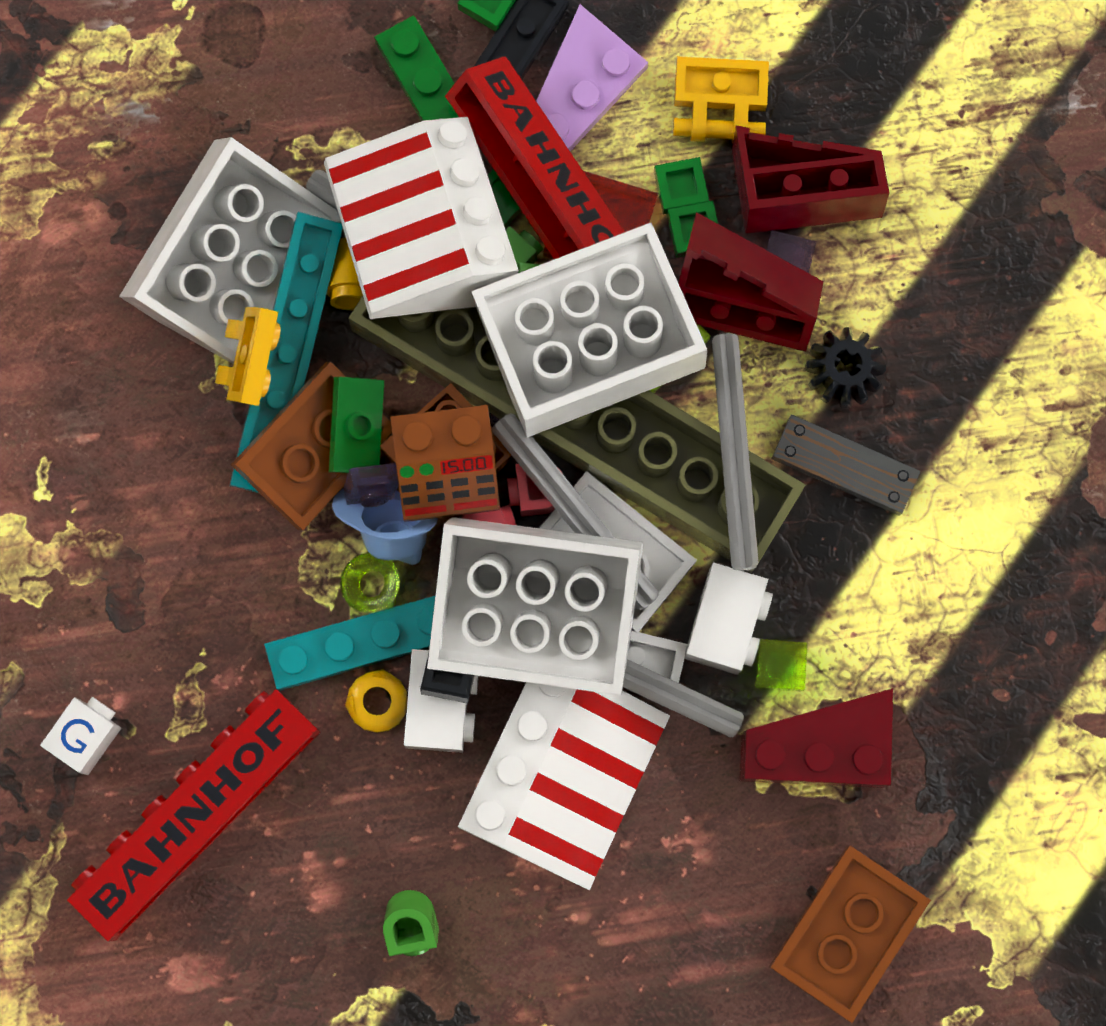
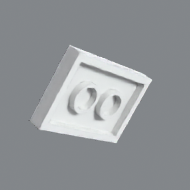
M586 471L574 486L578 494L615 539L643 542L640 570L657 589L659 595L648 607L642 610L634 608L631 630L638 633L693 567L697 559ZM556 509L539 528L575 533Z

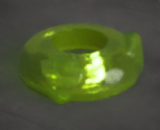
M369 552L357 555L349 561L341 574L340 580L342 596L348 605L359 612L369 614L394 607L401 584L399 571L393 560L377 559L370 555ZM370 571H379L383 575L385 582L382 592L375 597L365 596L360 587L361 579Z

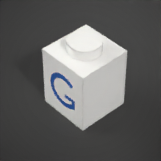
M74 697L40 746L77 772L89 775L121 730L120 726L111 721L116 712L94 697H91L88 703Z

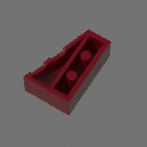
M735 126L732 155L746 234L883 217L890 192L882 151L823 141L822 145L793 140L794 135L779 133V137L751 133L748 127Z
M696 212L678 282L696 324L806 352L817 319L824 281Z
M893 688L744 731L741 733L740 781L873 788L891 786Z

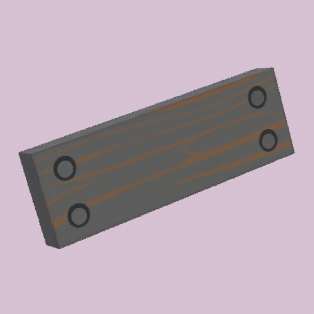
M792 414L771 458L899 516L903 513L920 474V471Z

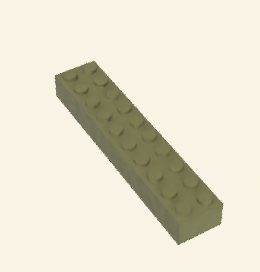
M362 296L348 318L352 332L446 388L452 383L469 403L474 406L488 405L489 415L497 420H500L509 413L514 414L519 420L477 307L370 319ZM648 390L532 436L540 446L581 471L589 472L601 483L731 561L720 433ZM749 451L758 562H760L806 485ZM754 569L746 570V571L752 573V572L754 571Z

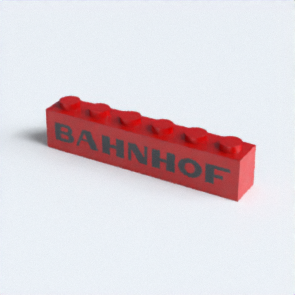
M503 56L466 69L445 97L459 117L469 118L477 145L553 259L625 233L507 57Z
M275 689L270 695L266 691L260 693L245 709L249 717L236 730L231 725L225 728L210 745L215 751L202 764L195 760L188 765L176 778L180 786L167 799L160 795L150 803L141 814L145 821L132 834L128 830L122 832L108 846L106 851L111 856L98 869L93 865L89 866L71 884L76 891L67 901L108 942L116 941L321 733L280 691Z

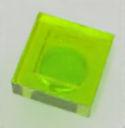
M760 639L757 653L755 688L805 691L808 643Z

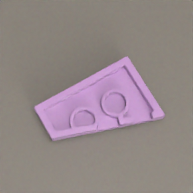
M581 4L579 5L536 100L569 151L581 141L646 71L648 62Z

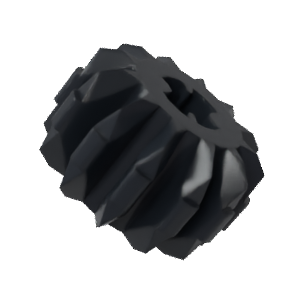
M845 327L841 332L840 340L832 331H828L823 336L824 345L820 343L812 345L810 353L816 359L806 362L805 371L818 374L809 382V387L812 390L822 386L826 388L821 398L823 402L828 403L833 395L836 394L839 395L838 403L840 407L847 408L852 395L855 401L862 405L868 400L867 391L876 393L880 389L882 384L875 376L883 375L886 371V365L873 361L882 353L880 346H873L869 349L865 347L870 337L868 333L863 332L858 340L855 341L852 340L851 328ZM840 360L844 365L850 363L854 365L855 368L851 375L846 370L838 372L836 367Z

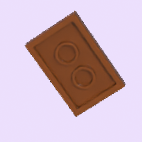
M331 361L323 364L231 464L297 530H304L354 475L350 473L329 472L334 377H346ZM382 414L381 444L392 433L391 421L384 414Z
M847 845L769 965V968L848 1022L853 1023L931 900L852 846Z

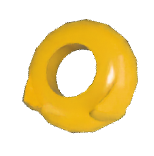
M383 669L367 672L357 678L349 688L345 707L354 723L362 729L375 733L389 731L397 726L406 715L407 691L398 678ZM375 687L387 690L391 696V706L382 715L370 714L363 705L364 695L368 690Z

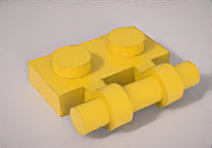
M677 56L674 106L692 107V119L674 118L673 136L691 137V142H705V138L732 139L733 144L736 125L750 128L751 133L765 135L766 123L748 122V111H766L769 61ZM707 108L733 110V121L708 120Z

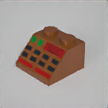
M488 405L390 417L404 522L500 510Z

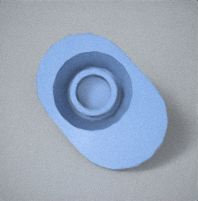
M378 484L351 485L340 490L334 496L332 509L336 517L345 524L360 531L364 545L370 555L381 560H399L411 565H415L420 561L422 549L426 543L427 532L437 524L438 518L404 522L400 492Z

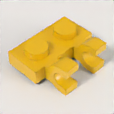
M245 307L243 321L228 319L225 338L239 341L233 367L219 365L215 383L229 386L226 400L259 406L261 397L267 394L271 379L270 370L267 369L270 351L276 348L280 338V324L277 323V311L259 307Z

